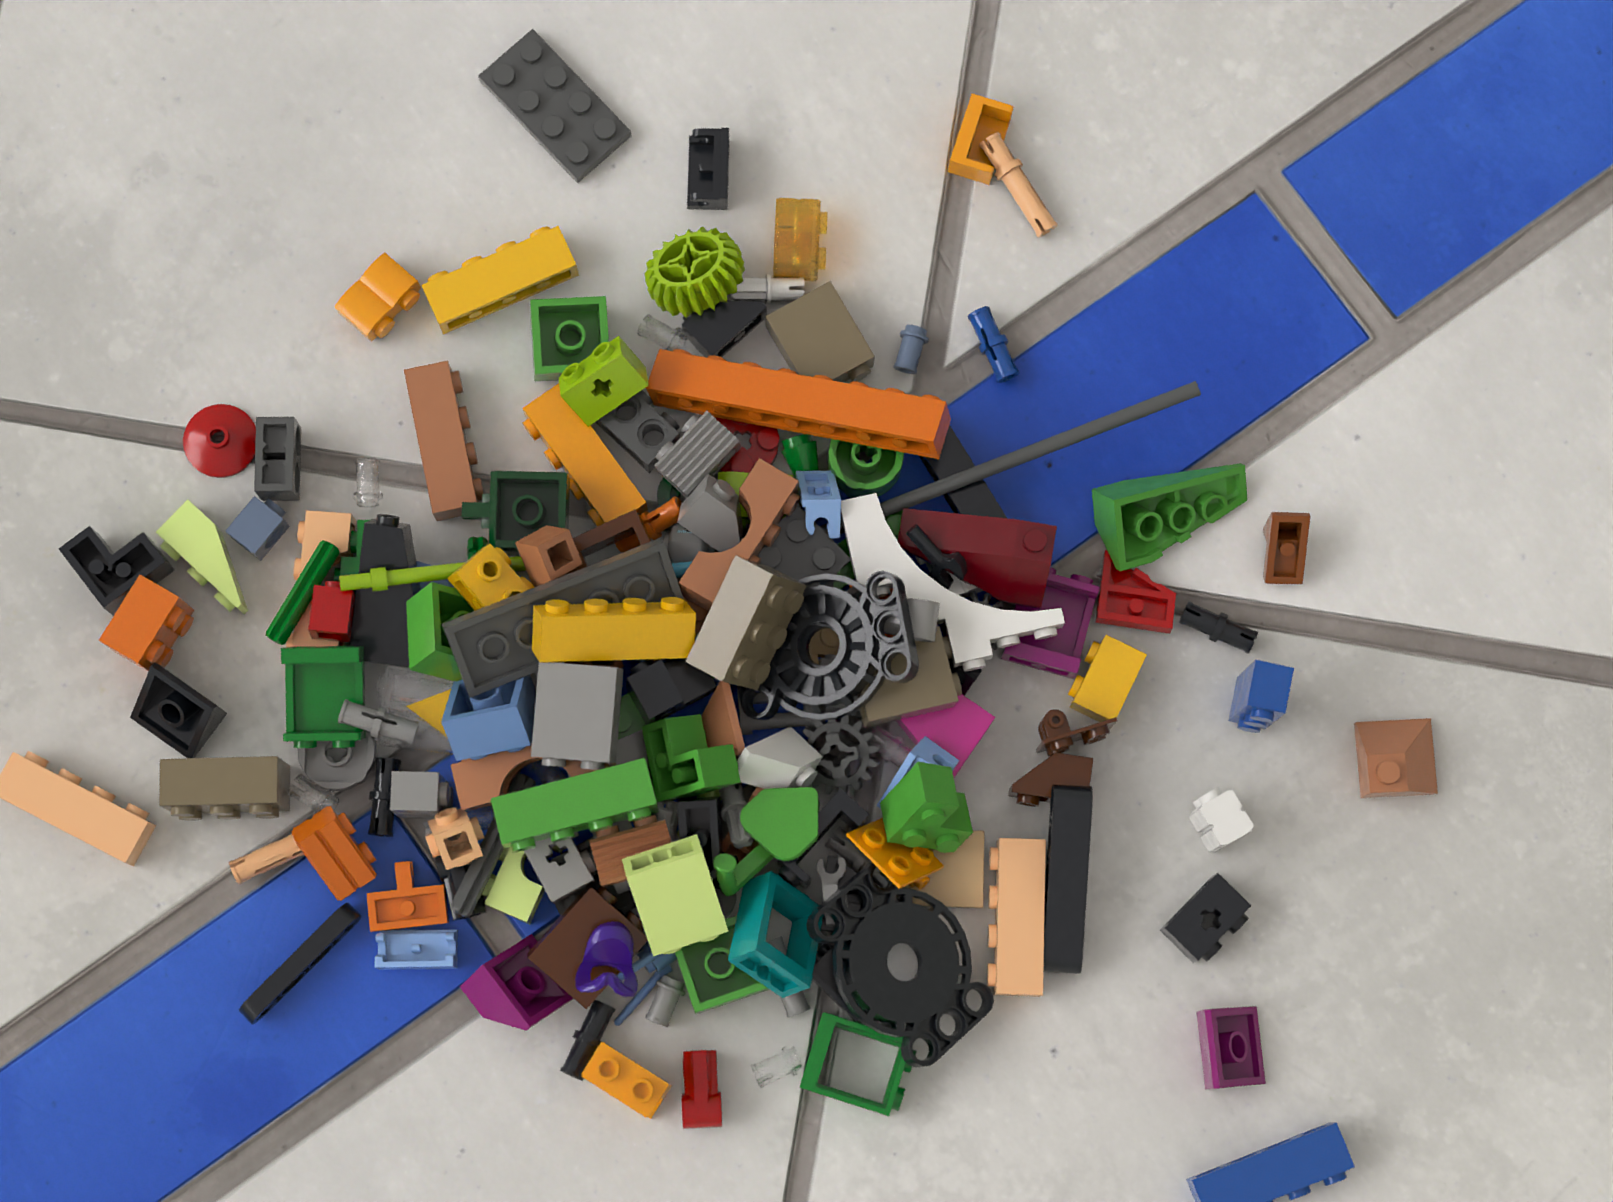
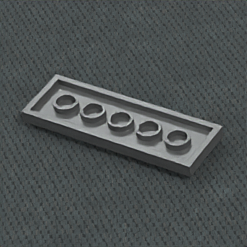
M659 538L442 624L467 693L471 698L538 671L539 661L532 651L534 605H545L546 601L554 599L565 600L569 604H584V601L587 599H603L608 603H623V600L626 598H640L646 600L647 603L661 602V599L664 597L683 599L665 543Z

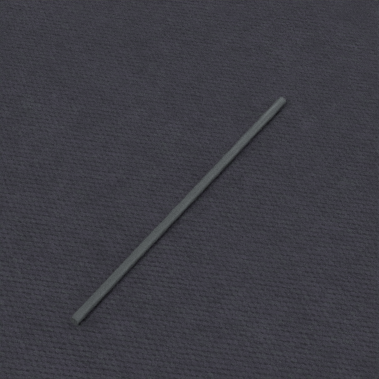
M1196 381L881 502L880 505L884 517L900 512L903 508L913 507L1200 396L1198 384ZM840 518V534H843L844 528ZM827 524L820 526V528L829 536L826 526Z

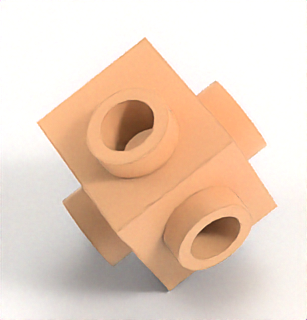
M447 808L437 813L434 819L427 821L432 834L425 836L432 857L441 856L446 870L464 866L474 859L483 856L478 840L483 839L484 835L477 817L469 819L466 811L461 810V808Z

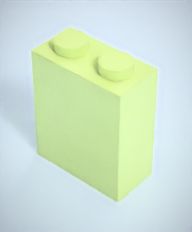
M697 834L622 859L625 874L653 957L660 954H672L684 946L699 941H711L720 934L729 932Z

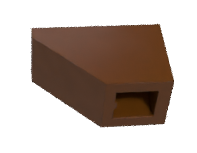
M1055 752L1013 783L1009 788L1008 796L1016 797L1017 804L1038 807L1040 801L1050 803L1053 784L1090 786L1094 758Z

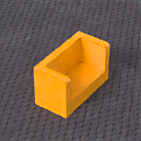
M972 93L950 158L948 172L990 185L995 168L979 144L984 140L987 142L986 138L997 132L1001 134V138L1004 141L1014 107Z

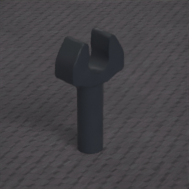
M917 524L907 531L906 535L931 562L932 570L928 576L946 589L951 587L954 580L946 572L945 568L950 569L959 580L964 579L968 570L965 558L959 552L942 553Z

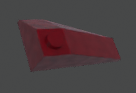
M903 508L898 543L904 551L931 564L928 558L906 535L907 531L917 524L942 553L959 552L965 558L968 572L961 581L984 590L1003 603L1041 609L1051 566L1057 526L1019 519ZM945 568L946 571L954 575L950 569Z

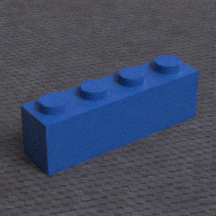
M1329 1122L1186 1180L1195 1202H1273L1274 1199L1287 1195L1289 1200H1293L1311 1192L1309 1185L1322 1180L1325 1186L1342 1181L1347 1178L1345 1171L1355 1168L1337 1122Z

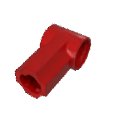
M716 1050L683 1051V1129L722 1127L721 1092H718Z

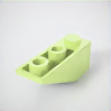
M187 499L156 531L164 540L160 547L175 561L183 557L191 565L186 572L201 586H204L207 582L212 584L218 590L213 597L229 612L236 607L245 614L248 609L222 532Z

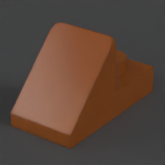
M1271 512L1263 527L1267 543L1263 572L1265 583L1303 584L1310 513Z

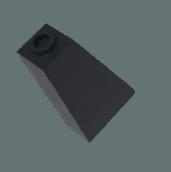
M377 514L376 519L365 522L358 574L369 573L370 568L386 567V571L417 567L410 524L399 523L400 517L388 514ZM420 582L388 586V590L372 592V588L356 590L350 646H364V661L409 668L406 601L421 590Z

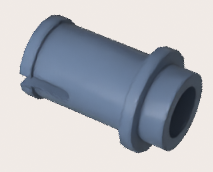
M908 324L905 330L900 331L899 335L902 337V341L893 368L903 373L917 374L923 345L929 341V338L926 337V329Z

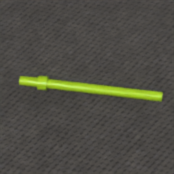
M521 556L509 557L512 562L510 567L514 572L527 571ZM465 562L386 571V567L370 568L369 573L339 576L341 591L372 588V592L388 590V586L446 580Z

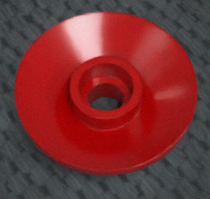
M227 404L208 406L197 412L186 426L183 436L185 455L195 469L207 476L224 478L236 475L248 467L255 457L256 426L250 416L240 408ZM216 432H223L225 434L224 440L221 443L212 442V437Z

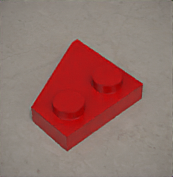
M1105 550L1095 623L1170 634L1173 628L1176 593L1162 584L1154 583L1147 574L1138 568L1118 571L1108 551Z

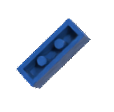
M1255 660L1237 677L1229 721L1238 723L1237 728L1240 730L1260 733L1261 728H1268L1286 713L1294 668L1261 660Z

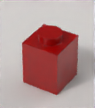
M326 581L324 586L314 585L308 626L312 639L350 643L355 606L354 590L341 591L340 582Z

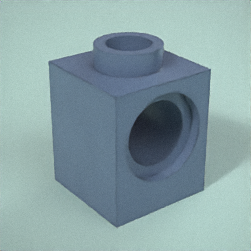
M254 496L225 531L233 540L261 561L290 526L282 518L286 512L269 498L263 503Z

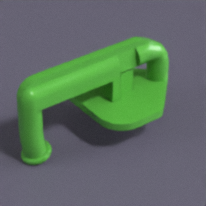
M812 787L764 789L744 806L740 814L741 825L744 831L759 844L738 864L736 859L730 854L722 853L714 858L713 865L716 869L720 889L724 895L732 896L736 894L774 857L782 861L794 860L816 842L818 838V815L820 808L816 789Z

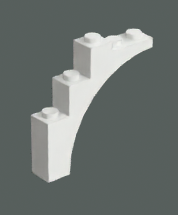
M877 493L841 501V519L855 581L866 585L867 579L873 573L886 571L902 579L907 598L940 603L937 625L944 624L946 636L950 641L952 649L953 667L963 666L964 671L986 667L985 660H990L993 656L992 643H997L998 648H1005L1019 644V637L1034 634L1035 640L1058 635L1057 629L1062 628L1065 624L1061 608L1033 612L1001 610L972 602L944 588L924 573L901 548L885 520ZM884 579L878 584L877 595L879 598L891 594L890 589L893 588V584L890 579Z

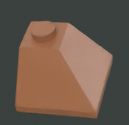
M720 681L701 716L706 733L707 747L733 744L735 757L738 760L745 745L730 683Z
M1431 718L1354 723L1361 798L1438 794Z

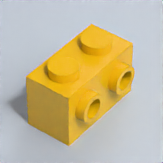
M490 543L480 549L447 578L474 611L534 588L528 579L523 576L519 577L510 567L512 562L508 555L499 547L494 548Z

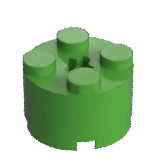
M831 439L828 450V470L835 475L838 488L848 497L856 498L877 493L879 497L888 492L898 481L903 465L904 453ZM860 452H865L867 457L872 456L871 463L859 460Z

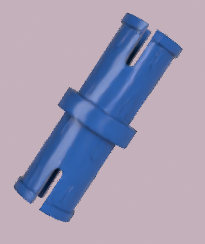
M981 307L971 312L967 317L971 321L981 343L979 350L982 355L986 354L997 382L1003 383L1016 377L1020 372L1016 368L1006 346L1009 341L1006 335H1001L991 314L990 307Z

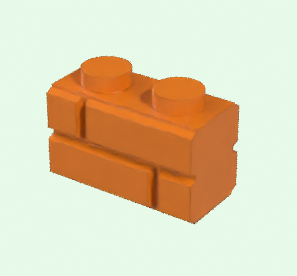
M327 806L314 814L311 819H307L293 828L291 833L298 847L337 901H342L354 893L358 887L361 888L376 878L377 874L372 863L377 859L365 841L357 844L352 837L356 829L344 812L337 815L331 806Z

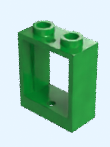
M823 1012L799 1088L890 1116L891 1109L899 1111L905 1088L899 1087L903 1071L910 1073L912 1066H909L901 1055L903 1037L881 1034L866 1025ZM834 1027L898 1047L882 1103L817 1083Z

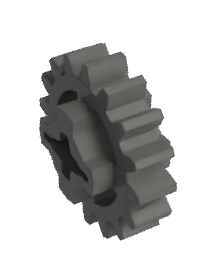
M851 714L842 717V720L832 719L828 720V722L814 719L817 729L807 726L803 733L809 738L806 741L814 748L819 735L825 731L827 732L826 744L815 750L823 756L818 765H823L830 770L832 776L823 772L817 765L815 769L817 776L813 780L812 787L816 788L823 783L826 785L825 792L828 795L832 793L835 787L841 788L847 794L850 784L858 791L863 786L860 777L870 781L874 775L868 767H877L880 762L879 759L872 757V753L880 749V744H871L869 741L875 734V731L869 730L864 732L861 729L863 727L862 718L854 724L851 722ZM844 730L852 733L858 741L854 742L847 737ZM836 745H838L839 751L850 752L843 757L841 762L836 755L826 754L832 751ZM863 758L858 771L850 775V763L853 760Z

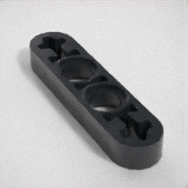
M348 902L343 904L240 1006L239 1012L252 1025L257 1023L359 922L362 916Z

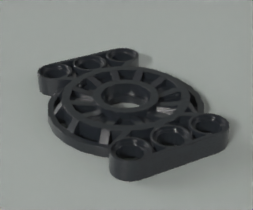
M877 571L867 579L866 585L846 576L828 573L811 575L799 580V582L807 586L816 582H820V584L805 588L803 603L800 609L793 614L788 624L786 639L782 646L776 650L770 662V672L766 680L759 685L758 690L738 686L742 710L750 718L769 720L777 714L781 705L784 709L800 717L824 721L840 719L859 710L873 698L883 685L885 678L898 683L911 681L919 670V659L902 579L886 571ZM890 579L893 584V592L889 598L881 600L877 595V586L882 580ZM834 581L845 582L853 587L845 591L833 587ZM896 616L900 621V630L896 636L888 638L884 632V624L888 618ZM822 629H832L838 635L839 650L835 659L830 664L820 666L811 659L809 644L816 632ZM898 654H903L907 659V668L901 675H895L891 670L892 659ZM877 669V670H878V673H877V675L875 676V675H874V672H875V670ZM870 683L871 685L867 691L855 701L854 697ZM764 692L768 698V705L763 712L757 713L753 708V700L758 693ZM798 702L811 705L814 713L805 712L795 706ZM841 703L846 706L838 711L826 713V707L836 706Z
M871 862L810 914L806 923L807 932L815 942L821 944L835 943L833 949V974L838 991L848 1009L863 1024L876 1032L892 1037H903L901 1055L909 1066L915 1068L930 1066L939 1060L990 1012L994 1003L993 993L984 983H970L972 973L971 951L966 934L956 916L942 902L927 893L910 888L898 889L890 880L885 888L878 887L873 880V872L876 866ZM850 890L856 891L862 898V906L858 912L851 911L846 905V895ZM901 895L899 901L895 902L896 896ZM912 897L920 899L932 907L927 909L922 905L912 903ZM823 914L829 915L835 923L834 932L830 936L822 934L818 928V920ZM939 914H941L948 921L949 925L954 931L953 934H951L947 925L938 917ZM956 941H958L962 954V966L959 965V953L955 943ZM900 943L909 945L915 952L918 960L917 974L913 979L904 982L896 979L890 973L887 965L889 951L893 946ZM962 975L960 984H957L958 976ZM971 989L976 990L982 999L981 1007L977 1011L971 1010L966 1003L967 993ZM945 1013L953 1017L955 1021V1031L950 1036L945 1035L939 1025L940 1018ZM873 1018L877 1019L878 1021L889 1023L891 1028L879 1024L878 1022L874 1021ZM918 1038L923 1039L929 1048L928 1056L923 1061L915 1057L912 1049L913 1043Z

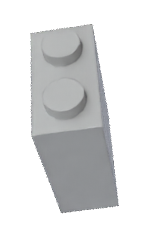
M539 662L531 757H542V765L565 767L566 759L580 760L582 769L594 770L604 769L605 763H616L624 669Z

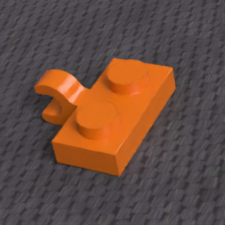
M413 861L395 862L397 890L366 893L370 932L449 923L445 885L414 888Z

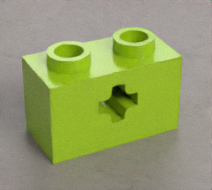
M617 336L610 342L601 343L593 350L590 356L580 363L569 365L562 372L561 376L558 377L561 397L588 427L649 386L646 366L620 336Z

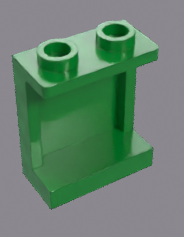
M364 646L281 648V664H285L286 732L283 733V741H293L294 748H316L317 741H332L333 748L356 747V740L366 738V730L343 723L340 724L338 723V718L345 699L365 706Z

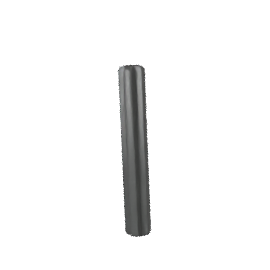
M517 773L511 782L508 794L535 787L536 782L527 775ZM495 816L480 844L483 856L471 862L450 904V909L453 912L464 917L471 916L504 850Z

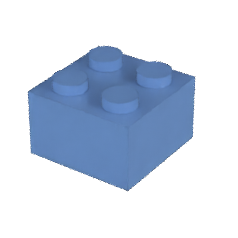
M530 674L471 698L467 693L463 680L453 681L441 722L456 761L469 758L479 760L489 754L502 751L517 752L527 746H531L536 690Z

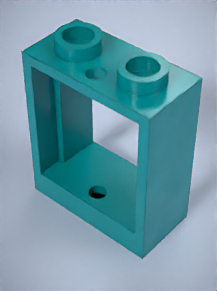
M772 871L751 879L742 889L728 961L782 998L811 988L818 942H815L809 936L806 923L810 914L820 905ZM772 908L792 921L786 955L765 941ZM821 915V917L818 920V928L820 932L823 921V915Z

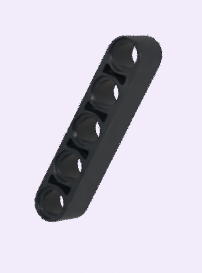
M950 425L939 459L919 456L934 482L975 466ZM983 479L943 495L953 513L1007 518Z
M1052 785L1045 879L1044 972L1081 974L1093 802L1092 786Z

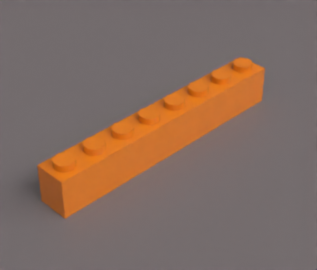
M659 349L648 380L649 386L646 387L654 406L702 415L708 411L713 417L935 459L940 457L951 421L946 401H942L933 395H923L920 397L906 394L896 388L876 389L857 381L843 383L833 381L824 375H815L813 377L800 375L786 368L772 370L762 368L753 362H744L742 364L729 362L715 355L701 357L692 355L682 349H674L673 351Z

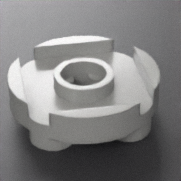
M366 731V738L356 740V747L343 748L348 749L347 756H343L341 762L335 763L333 757L327 756V750L333 749L332 741H317L316 748H298V760L308 778L321 788L331 791L348 790L358 784H362L368 778L376 761V743L374 738L370 736L371 733Z

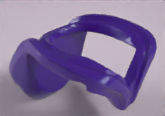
M614 921L603 923L591 933L587 941L583 961L575 976V985L578 991L595 992L609 985L616 994L623 997H634L636 995L638 980L632 967L633 937L624 924ZM596 966L616 968L623 974L624 982L622 983L614 973H603L591 981V969Z

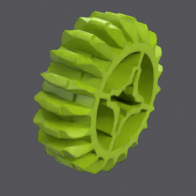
M703 226L697 232H692L688 229L686 234L682 236L675 234V239L670 242L663 241V248L653 251V259L646 262L647 271L644 273L648 286L647 290L652 300H655L657 306L662 311H669L672 316L682 313L686 318L692 312H696L701 316L703 310L708 308L715 311V305L719 302L727 303V295L737 293V285L743 282L742 274L745 271L739 246L728 236L727 232L720 233L717 228L707 231Z

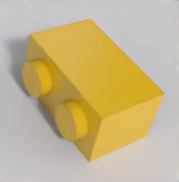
M1108 635L1104 636L1100 644L1093 641L1084 659L1085 662L1090 664L1084 677L1077 674L1067 694L1073 697L1070 708L1098 722L1117 718L1147 654Z

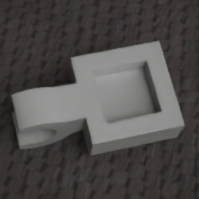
M838 857L839 868L833 874L827 873L824 870L823 859L817 861L816 867L821 878L824 901L838 890V881L845 875L846 863L843 857ZM825 914L827 927L835 926L833 919Z

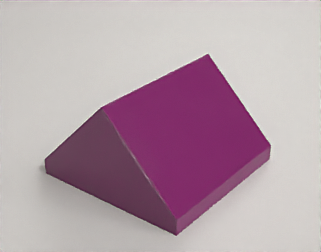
M1257 1006L1197 1011L1205 1089L1266 1084Z

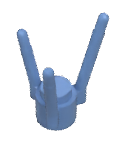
M647 941L639 950L641 952L637 954L639 960L632 964L633 970L637 972L645 967L649 974L654 970L656 972L614 1020L616 1026L621 1025L656 986L657 980L660 981L663 975L673 971L669 964L677 960L675 953L660 954L653 957L649 942ZM621 972L617 974L618 978L621 981L624 980V976Z

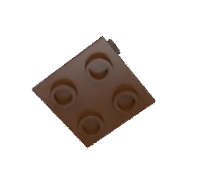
M1057 709L1050 710L1038 726L1042 742L1037 747L1036 753L1046 751L1049 757L1055 752L1063 753L1070 750L1069 747L1074 745L1073 742L1083 740L1084 745L1101 741L1106 738L1105 735L1110 734V729L1117 722V718L1115 717L1071 731L1066 715Z

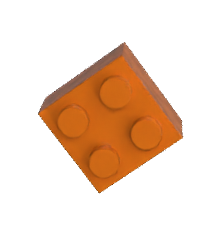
M139 575L99 638V641L115 653L148 672L151 665L155 662L165 668L173 655L171 647L178 636L183 637L190 629L194 620L191 616L194 610L179 596Z

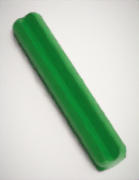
M324 540L318 544L266 631V636L279 645H284L313 598L314 585H321L339 555V549L335 545Z

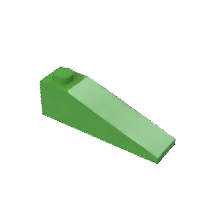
M1239 463L1129 479L1093 488L1092 500L1095 526L1115 568L1118 571H1123L1156 561L1163 556L1162 552L1176 542L1182 544L1191 538L1190 533L1205 523H1214L1246 502L1245 465Z

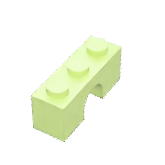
M557 845L551 848L560 854L563 852ZM512 847L504 848L499 860L503 861L497 876L491 874L482 895L487 897L484 904L527 924H531L545 889L543 886L527 879L524 872V863L527 858L525 852H513Z

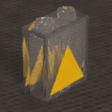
M386 666L385 675H379L376 696L381 698L380 707L387 708V713L412 721H419L420 724L412 746L382 735L375 738V742L385 747L454 755L441 722L453 681L412 671L409 668Z

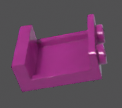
M1050 567L1041 609L1015 605L1014 610L1033 612L1061 608L1065 624L1062 628L1057 629L1058 635L1040 640H1035L1034 634L1019 637V644L1003 649L1001 659L1074 679L1078 674L1083 645L1100 587L1092 585L1093 580L1082 575L1072 574L1070 578L1056 575V569Z

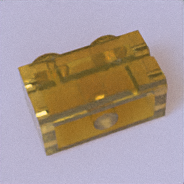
M776 199L773 278L804 277V281L818 280V270H825L826 247H819V234H827L828 212H820L821 200Z

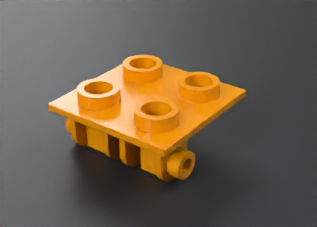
M883 817L846 834L898 889L909 885L910 887L916 886L921 890L930 881L928 875L944 867L934 856L931 849L921 847L910 848L902 844L887 842Z

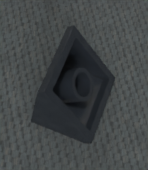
M155 662L149 669L130 718L186 758H195L227 715V712Z

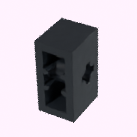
M1216 873L1183 905L1160 931L1192 963L1199 961L1201 958L1207 962L1223 946L1218 940L1228 930L1232 934L1237 932L1249 919L1245 912L1252 905L1219 873ZM1212 912L1216 916L1212 921L1215 928L1211 926L1204 929L1201 926L1204 921L1201 913L1207 915Z

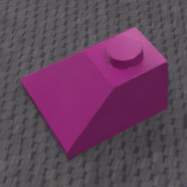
M532 934L484 963L460 986L483 1018L525 1031L574 999L528 958L527 953L538 942Z

